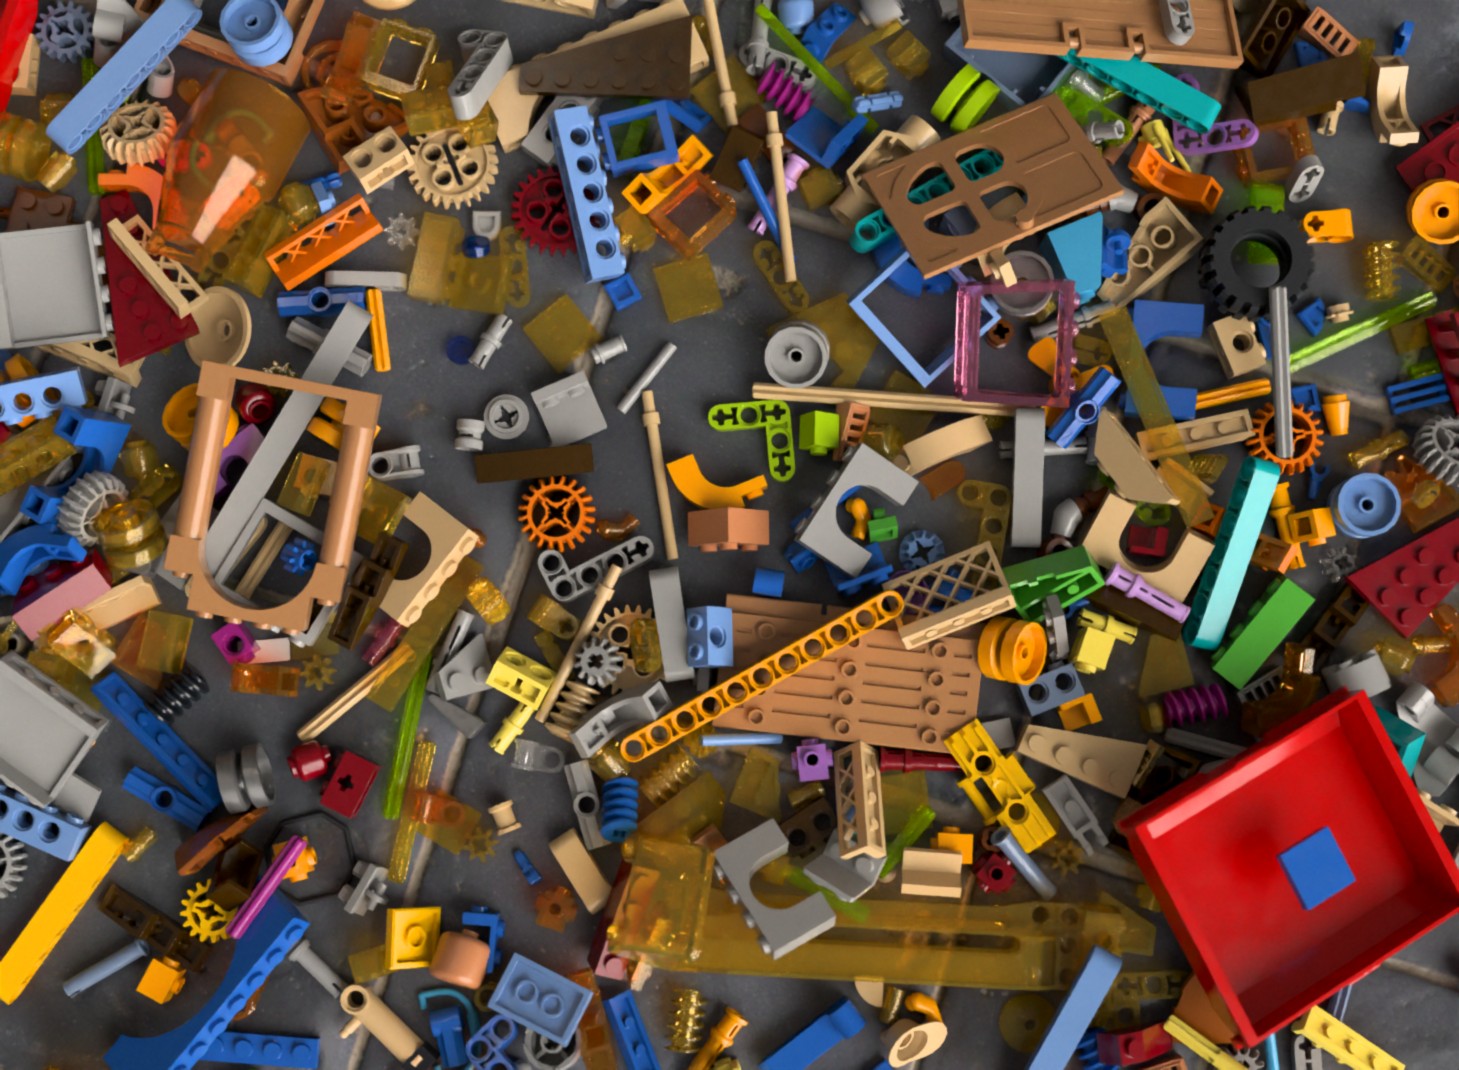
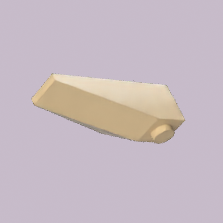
M1167 197L1163 198L1143 216L1138 229L1131 239V245L1127 248L1128 271L1124 275L1114 273L1111 278H1106L1097 295L1103 302L1111 299L1117 315L1191 258L1204 245L1205 239Z

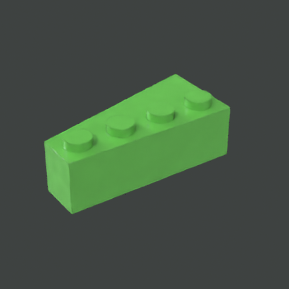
M1279 573L1269 584L1262 597L1248 610V615L1243 622L1238 623L1229 634L1231 638L1224 647L1220 645L1214 651L1210 658L1213 660L1210 664L1212 669L1241 690L1315 599L1286 575Z

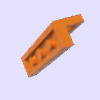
M357 193L272 247L263 255L287 291L382 232L383 229L370 212L361 194ZM360 205L362 209L360 212L353 216H348L351 209ZM331 222H336V225L333 229H331L330 231H324L326 225H328ZM307 237L312 238L311 243L305 247L300 246L304 239ZM282 253H288L286 259L276 264L274 261L276 257Z

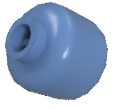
M780 0L778 2L779 27L788 30L789 35L805 34V29L815 21L813 0Z

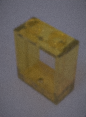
M383 18L360 78L363 86L371 91L417 106L440 47L435 33L425 27H419V29L410 27L407 22L398 18H393L392 20ZM392 36L427 48L413 86L378 74Z

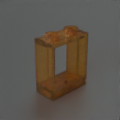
M1306 116L1256 126L1259 133L1288 128L1296 163L1305 156L1315 155ZM1243 127L1241 133L1232 134V136L1239 135L1244 140L1246 139V134L1251 133V131ZM1251 146L1232 150L1234 154L1237 153L1239 162L1237 164V174L1239 179L1243 180L1245 188L1286 180L1295 166L1290 165L1257 172Z
M698 169L647 213L650 225L687 261H690L737 218V204L735 200L726 192L722 194L716 188V182L709 178L710 175H703ZM699 186L722 210L689 239L666 215Z

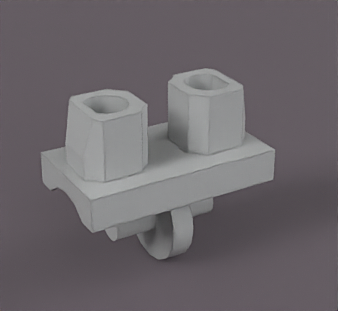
M109 376L107 380H98L95 393L101 396L99 406L92 405L88 409L109 412L123 420L125 413L134 414L136 410L128 406L132 385Z
M359 860L353 869V874L361 879L357 887L346 884L338 894V898L345 904L344 910L351 914L357 913L364 916L367 909L373 911L377 903L387 905L389 898L383 893L388 885L384 883V880L390 870L382 865Z

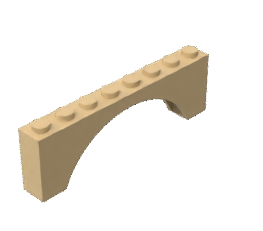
M665 0L655 9L650 11L649 9L641 10L634 15V18L627 21H615L606 30L599 33L598 31H592L578 42L564 43L557 48V51L550 54H538L532 60L690 16L683 0ZM693 21L690 74L709 66V56ZM520 64L513 65L508 69L484 105L505 154L521 147L522 141L532 130L537 111L545 96L520 95Z

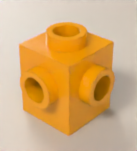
M307 836L302 837L307 842V846L297 858L296 864L292 865L283 878H290V883L307 879V873L315 870L314 864H317V857L314 848L309 847ZM287 842L272 845L275 857H272V863Z

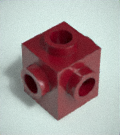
M990 851L988 854L984 852L973 865L975 869L972 873L978 878L975 883L987 894L991 890L999 894L1001 891L1006 893L1016 881L1013 876L1017 872L1011 867L1013 863L1003 852L997 855ZM995 868L1001 870V875L997 879H993L991 876V872Z

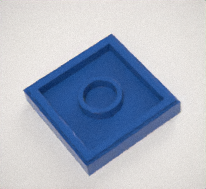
M1328 826L1320 827L1275 855L1303 910L1312 909L1356 881Z

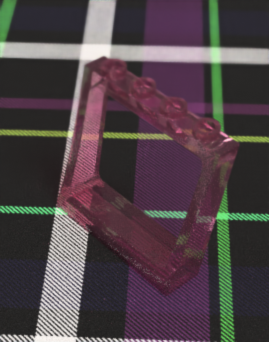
M1072 279L1017 280V283L1006 287L1002 281L958 282L954 396L961 401L1069 408L1070 395L1075 393L1076 388L1075 380L1071 377V366H1075L1077 363L1076 350L1072 349V339L1078 336V323L1076 320H1073L1074 309H1078L1080 305V295L1078 291H1075V281ZM1059 291L1054 392L1050 395L978 389L982 296L995 293Z

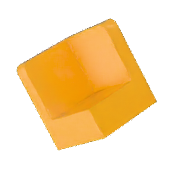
M1086 693L1082 697L1055 707L1065 731H1072L1102 720L1092 693Z

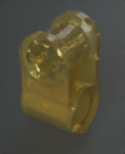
M542 593L526 616V618L546 631L549 630L565 641H574L582 625L578 618ZM565 622L571 623V626L574 628L571 633L569 631L565 632V629L562 627Z

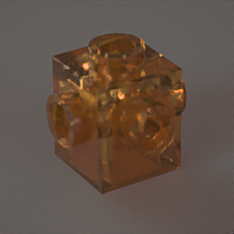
M555 885L554 889L548 888L545 894L540 892L535 905V909L539 910L535 924L563 933L568 921L574 922L579 905L574 904L576 897L570 895L572 890ZM553 903L559 904L561 911H555Z

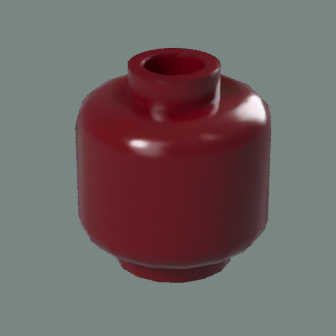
M252 382L243 385L235 396V405L240 415L249 423H265L273 417L276 411V401L270 390L263 384Z
M311 739L290 749V756L286 757L294 779L299 777L301 781L307 782L328 772L327 762L332 761L326 745L320 746L316 740Z

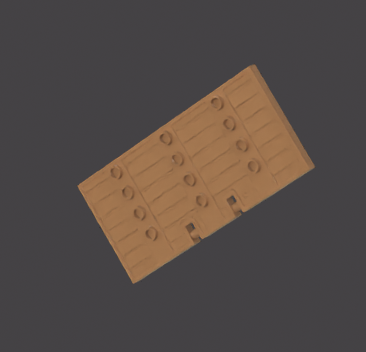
M957 0L964 48L1066 56L1070 49H1075L1076 57L1130 61L1134 54H1139L1140 62L1238 69L1244 61L1232 0H1189L1195 32L1184 45L1173 44L1166 37L1158 0ZM1170 3L1172 8H1174L1176 11H1180L1176 5Z

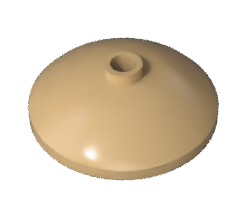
M222 286L209 287L203 290L207 294L209 301L191 312L200 334L186 339L185 345L190 357L199 367L202 366L203 360L235 366L244 356L250 343L252 332L250 312L244 299L236 291Z

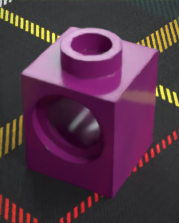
M243 621L241 624L228 623L211 635L227 662L232 665L240 664L244 666L255 659V653L261 649ZM237 637H240L243 645L240 651L235 652L232 644Z

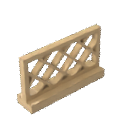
M990 541L882 584L884 590H893L900 586L909 588L903 601L901 613L894 617L901 639L907 650L1017 607ZM988 551L990 559L985 568L972 564L977 555ZM955 564L964 567L958 579L945 575L948 568ZM992 566H994L996 572L991 570ZM969 569L982 573L976 586L964 582ZM927 575L936 577L931 590L918 586L922 577ZM988 576L999 579L1002 585L991 591L982 588ZM942 580L955 584L949 597L937 593ZM960 587L974 591L969 600L962 602L955 599ZM915 591L928 595L922 608L910 604ZM888 595L886 597L892 611L896 608L898 601L897 598ZM933 598L946 602L942 611L935 613L928 610ZM906 609L919 613L914 622L907 625L903 624L902 617Z

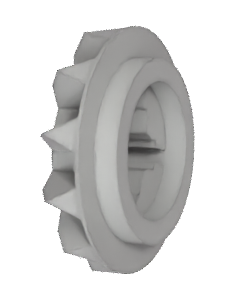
M509 394L499 395L492 399L484 411V422L488 431L493 436L504 440L517 438L526 431L530 420L526 404L520 398ZM501 407H504L509 414L516 413L511 418L513 427L510 428L505 421L498 422L503 417Z

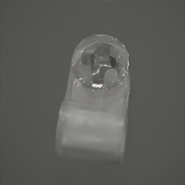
M520 738L514 739L516 749L514 759L510 762L509 767L557 773L562 771L567 764L566 752L559 747ZM552 751L556 752L560 758V762L555 768L549 767L546 763V757Z

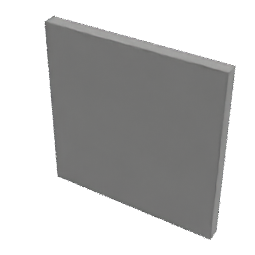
M73 772L56 799L51 803L59 807V812L66 815L68 813L77 814L85 819L84 823L88 824L102 789Z

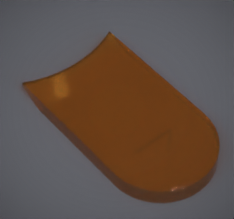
M948 461L920 478L919 481L927 487L931 500H934L964 480L965 468L958 461Z

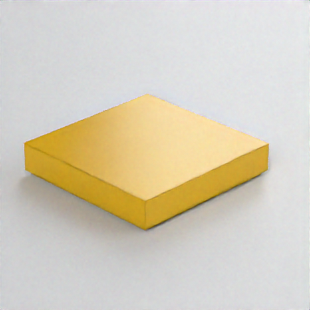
M441 907L387 909L385 969L429 967L440 938Z

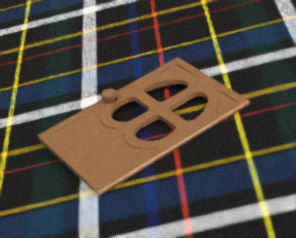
M1056 92L861 175L924 280L1124 194V189ZM977 148L988 149L1000 155L1004 161L1001 169L976 181L969 180L956 161L959 155ZM937 166L942 168L954 189L922 204L910 202L907 198V193L914 180L930 167ZM1004 186H1015L1023 190L1027 196L1026 207L1020 209L1015 216L1005 220L994 219L980 199L981 196ZM963 205L969 210L980 228L975 233L969 235L946 236L929 231L924 226V223L935 215Z

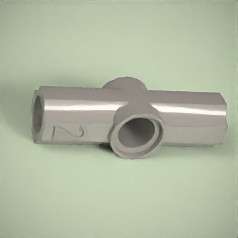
M297 316L289 325L286 338L312 351V354L315 355L330 330L327 328L323 330ZM355 346L343 368L363 377L371 366L373 356Z
M588 759L565 765L564 770L573 798L574 810L578 816L587 850L611 844L610 841L605 840L601 836V799L597 793ZM585 796H589L595 801V809L591 813L584 812L580 807V801Z

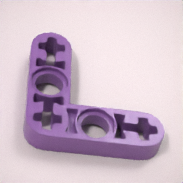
M1183 73L1175 77L1183 83L1187 81L1193 88L1200 91L1199 83L1192 75ZM1248 119L1213 123L1209 132L1202 134V138L1200 136L1201 133L1173 120L1174 146L1185 156L1246 148L1252 146L1259 135L1258 128ZM1243 127L1251 131V133L1246 134V139L1243 140L1239 135L1230 136L1228 129L1233 134L1241 133ZM1214 131H1222V141L1219 144L1211 145L1209 143L1210 134ZM1187 136H1190L1193 140L1202 139L1204 146L1202 147V144L1197 141L1191 142L1189 148H1186L1182 142H1185Z

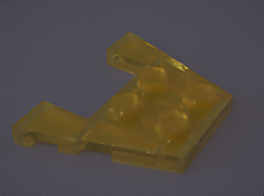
M845 292L768 327L765 333L771 338L773 332L782 323L793 319H804L817 324L826 333L830 343V359L843 371L828 387L854 389L880 339L846 303L849 296Z

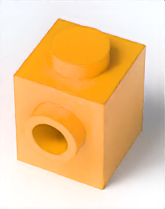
M1330 507L1287 515L1293 543L1308 542L1310 547L1325 544V538L1336 536Z
M943 826V832L935 831V838H930L929 849L961 851L962 864H972L973 834L960 833V827Z
M161 955L153 958L136 991L163 1004L171 999L173 993L178 994L186 980L183 978L186 968L180 966V962L172 956Z

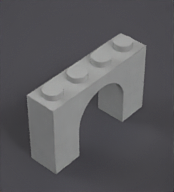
M863 443L856 444L855 446L851 445L842 457V460L845 462L840 470L835 469L826 481V484L829 486L823 495L819 493L810 506L813 509L808 519L804 517L795 529L797 536L794 540L849 578L858 577L872 554L846 537L840 530L836 521V507L841 496L854 486H865L895 506H904L919 482Z
M774 818L713 851L712 864H710L715 877L718 880L723 879L728 887L725 891L732 904L738 903L743 911L741 917L749 930L753 928L758 935L756 941L759 948L765 955L769 953L773 961L833 927L836 920L835 913L821 891L793 907L780 910L762 905L753 896L749 883L755 872L788 853L789 842Z

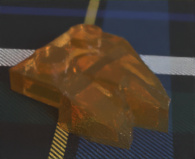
M1407 455L1396 456L1395 461L1399 470L1398 474L1392 470L1384 472L1385 478L1389 479L1399 493L1401 499L1400 516L1414 534L1459 510V495L1451 484L1446 486L1442 479L1435 481L1433 474H1426L1427 469L1424 466L1415 464ZM1431 491H1436V492H1437V495H1436V496H1435L1434 493H1431V494L1427 495V496L1424 498V500L1421 502V500L1423 499V497H1424L1426 494H1428L1429 492H1431Z

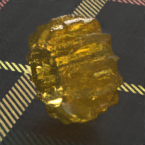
M482 576L477 580L475 579L464 590V596L489 625L493 626L497 622L502 621L511 611L508 602L487 577Z

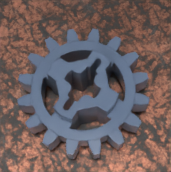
M58 1L57 9L50 5L47 6L50 13L48 15L40 13L39 16L43 19V23L35 24V27L41 31L35 34V38L41 42L39 47L44 52H47L51 59L54 60L57 57L61 63H65L67 57L72 63H76V56L78 55L83 59L87 58L84 51L87 49L94 51L91 45V41L95 40V37H92L94 21L90 12L87 13V10L82 5L77 7L73 1H69L67 7L61 1ZM60 29H62V30H64V31L72 32L74 35H71V34H69V33L67 34V33H65V32H62Z

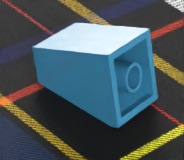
M1101 212L1048 232L1039 245L1044 259L1052 268L1054 283L1065 308L1074 305V308H1079L1091 302L1090 298L1095 296V292L1101 286L1103 223Z

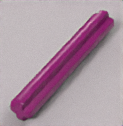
M297 835L291 836L253 889L251 898L243 903L226 927L225 931L230 936L239 939L244 934L307 846V842Z

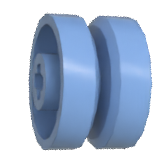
M229 0L223 8L219 20L221 32L242 62L250 66L264 67L279 61L291 48L293 40L292 27L275 0Z
M1362 473L1341 481L1329 494L1326 508L1330 507L1334 527L1339 534L1349 539L1362 540L1384 533L1396 523L1401 513V499L1397 488L1389 479L1379 474Z

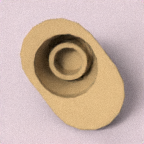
M903 1018L898 1020L892 1027L880 1034L881 1040L889 1052V1064L892 1067H900L908 1062L932 1054L944 1042L947 1035V1027L939 1021H931L920 1025L911 1019Z

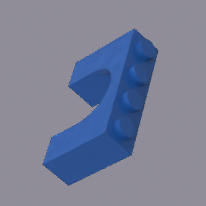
M1135 300L1133 308H1128L1126 325H1132L1131 336H1125L1124 353H1129L1128 364L1123 363L1121 380L1127 381L1126 392L1120 391L1119 408L1124 409V417L1185 422L1194 420L1197 389L1166 387L1153 382L1143 370L1141 356L1144 349L1152 341L1161 337L1172 336L1200 339L1203 329L1204 304Z
M64 406L53 432L73 445L84 446L83 460L75 474L61 485L54 487L30 485L19 511L39 524L57 525L58 520L55 516L60 512L57 506L63 502L62 496L68 493L69 486L73 487L77 478L83 479L85 473L91 474L95 470L111 473L131 428V424L109 412Z

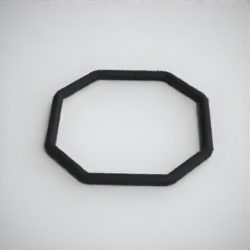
M317 811L280 821L264 846L267 868H269L272 864L269 849L285 825L322 817L344 831L352 869L337 892L301 901L279 888L297 906H305L337 898L342 887L349 884L354 877L353 869L357 862L349 828L324 811Z

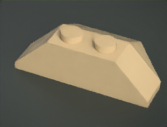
M1102 410L1098 419L1094 454L1099 460L1097 463L1099 469L1107 477L1111 476L1116 482L1114 488L1117 493L1124 499L1128 498L1135 501L1169 505L1179 504L1181 502L1179 498L1174 494L1114 413Z

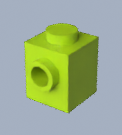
M812 411L800 415L799 449L810 451V455L825 456L827 451L839 448V414Z

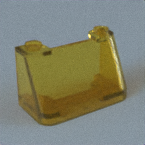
M632 834L626 837L621 853L625 862L632 864L624 916L617 920L615 924L612 923L607 931V952L667 971L694 962L702 946L715 858L714 850L702 844L641 834Z

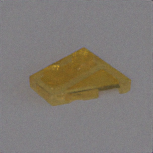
M750 747L728 801L767 818H774L775 821L780 823L782 813H780L778 759Z

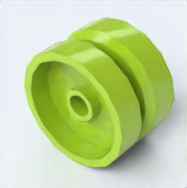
M971 64L963 67L948 83L930 112L940 122L947 121L955 114L950 123V130L955 134L974 127L1001 89L989 79L983 81L975 89L980 80L981 72Z

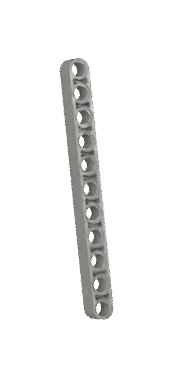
M348 300L301 379L332 385L374 315ZM296 390L292 392L207 533L205 554L213 579L325 396Z

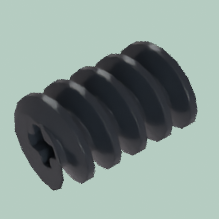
M187 663L190 670L188 673L182 669L178 670L181 677L180 680L172 676L169 678L172 684L171 688L164 684L160 686L163 691L162 696L156 692L152 693L155 701L153 704L147 700L143 701L147 710L160 722L169 725L175 722L174 716L181 717L184 714L182 707L190 709L192 707L191 700L198 702L201 699L200 692L207 694L210 691L204 676L190 663Z

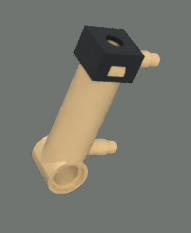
M359 981L344 989L340 998L341 1006L344 1011L353 1014V1016L339 1031L340 1037L345 1039L362 1023L403 1063L401 1066L403 1070H427L440 1056V1053L428 1041L423 1042L374 994L371 985ZM356 990L363 994L364 1003L362 1005H356L352 1001L351 995L353 991Z

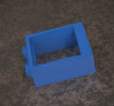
M665 100L598 116L600 126L595 128L599 144L605 142L607 153L602 154L606 170L612 169L614 178L680 162ZM656 115L665 150L617 162L609 127Z

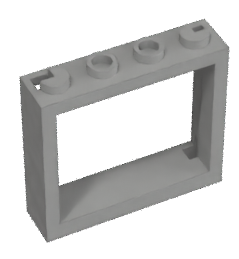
M263 498L214 577L215 582L227 595L238 602L253 607L261 606L225 586L224 582L265 515L268 513L322 545L324 536L323 531L266 498ZM355 550L352 553L346 587L350 585L349 581L360 568L363 559L367 558ZM335 602V606L324 605L307 633L300 631L299 635L289 634L291 636L288 640L301 648H304L305 644L313 646L339 603ZM271 626L270 630L279 633L282 627Z

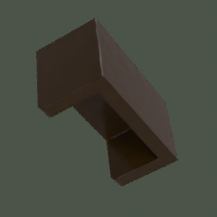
M738 124L732 126L709 178L739 193L744 191L747 182L737 162L747 157L754 171L766 145V138Z
M243 838L238 839L221 851L205 898L228 912L251 898L264 852Z

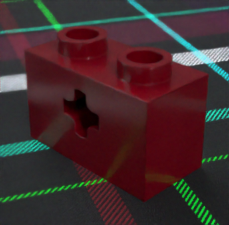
M346 750L344 754L340 753L333 765V769L336 771L332 779H327L319 794L322 795L319 803L348 818H355L382 765L352 750ZM352 776L350 782L353 783L354 786L345 789L346 783L343 782V778H349Z

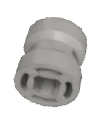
M457 419L456 429L459 433L455 439L454 448L464 451H483L484 442L481 440V433L485 431V422L474 419Z

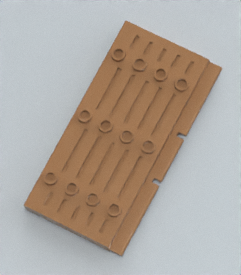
M727 594L726 608H732L733 666L718 669L717 684L851 608L828 605L826 607L827 614L824 615L821 614L822 604ZM861 610L856 615V622L860 625H867L872 620V614L868 610ZM904 614L902 617L903 624L907 625L914 622L918 615ZM892 618L890 622L881 624L714 718L712 726L854 743L862 741L865 744L951 754L943 741L973 721L977 715L981 681L978 647L986 623H974L907 650L901 639L895 618ZM841 624L834 625L830 630V636L835 640L843 639L847 630ZM809 639L805 643L804 649L809 654H816L821 649V643L816 639ZM785 653L779 658V664L783 668H791L796 662L795 657L790 653ZM758 668L754 671L753 677L757 682L764 683L769 680L770 673L765 668ZM739 682L731 683L728 686V692L734 697L741 696L745 691L744 686ZM716 698L714 704V711L719 707V703Z

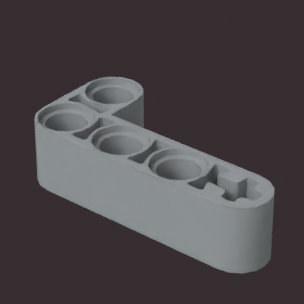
M469 29L458 35L457 39L465 65L447 90L455 118L458 120H469L479 114L512 65L513 56L505 32Z
M637 536L571 570L564 557L556 550L550 549L540 554L538 566L552 595L557 600L568 603L597 589L599 583H603L610 569L608 561L611 557L617 555L623 558V569L619 575L621 577L651 561L654 557L655 549L649 538ZM637 544L648 545L649 548L646 549L647 555L644 557L640 554L632 556L631 558L634 563L630 564L628 557L623 551L628 549L629 554L637 551ZM551 556H556L559 559V566L554 571L545 569V561ZM590 568L598 572L597 580L591 584L583 581V573ZM564 581L570 582L572 584V592L568 596H560L557 592L559 584Z
M678 566L649 570L666 683L695 678L694 668L688 667L687 624Z

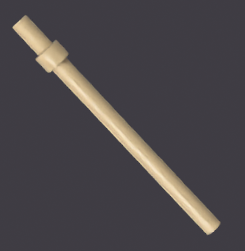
M703 0L721 93L718 95L720 107L724 108L727 128L732 129V126L738 124L735 105L737 104L735 92L731 90L714 0Z
M777 111L766 112L768 129L766 145L767 148H770L785 282L796 281V271L781 147L784 145L783 135L779 133Z
M643 391L641 394L645 414L642 415L644 427H647L667 560L678 559V552L658 429L660 417L659 412L655 410L653 391Z
M612 563L603 583H599L594 593L596 597L535 716L536 720L542 723L546 722L578 658L575 656V652L582 651L581 644L587 641L606 601H610L615 591L613 587L623 568Z

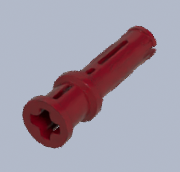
M883 746L879 747L880 773H884L885 770H899L903 774L911 773L912 770L965 773L952 754L912 752V749L906 748L903 750H886Z

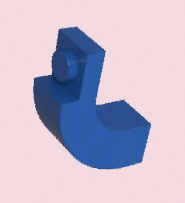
M883 219L886 225L891 226L888 220ZM898 235L871 250L877 270L882 268L901 250ZM905 260L885 281L896 291L919 299L922 288L926 289L927 293L942 295L943 292H948L951 287L952 277L949 274L939 273L924 280L919 270Z
M38 524L22 529L0 543V594L15 596L26 575L35 566L44 561L63 559L83 562L87 551L79 544V540L76 537L62 533L54 524Z

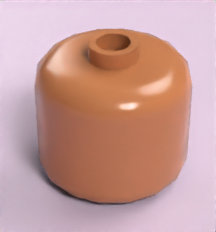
M463 929L461 933L446 931L439 938L429 965V973L438 979L464 988L478 989L482 985L487 971L490 954L489 944L479 940L478 933Z

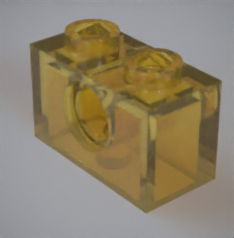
M73 609L62 617L64 621L56 626L54 624L46 631L49 646L91 678L118 656L115 638L108 631H100L95 627L94 622L89 616L84 613L80 615ZM82 640H90L87 643H79Z

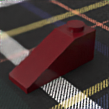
M1167 1019L1096 1033L1100 1063L1126 1066L1150 1060L1172 1050L1171 1034L1163 1028Z

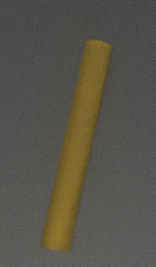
M897 18L829 56L824 61L827 67L831 69L901 30L903 26Z

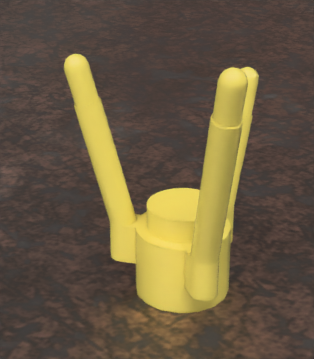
M1161 119L1151 121L1141 127L1140 130L1143 136L1139 137L1138 141L1149 142L1154 149L1162 146L1170 162L1175 160L1174 154L1183 170L1193 173L1182 154L1175 148L1174 142Z

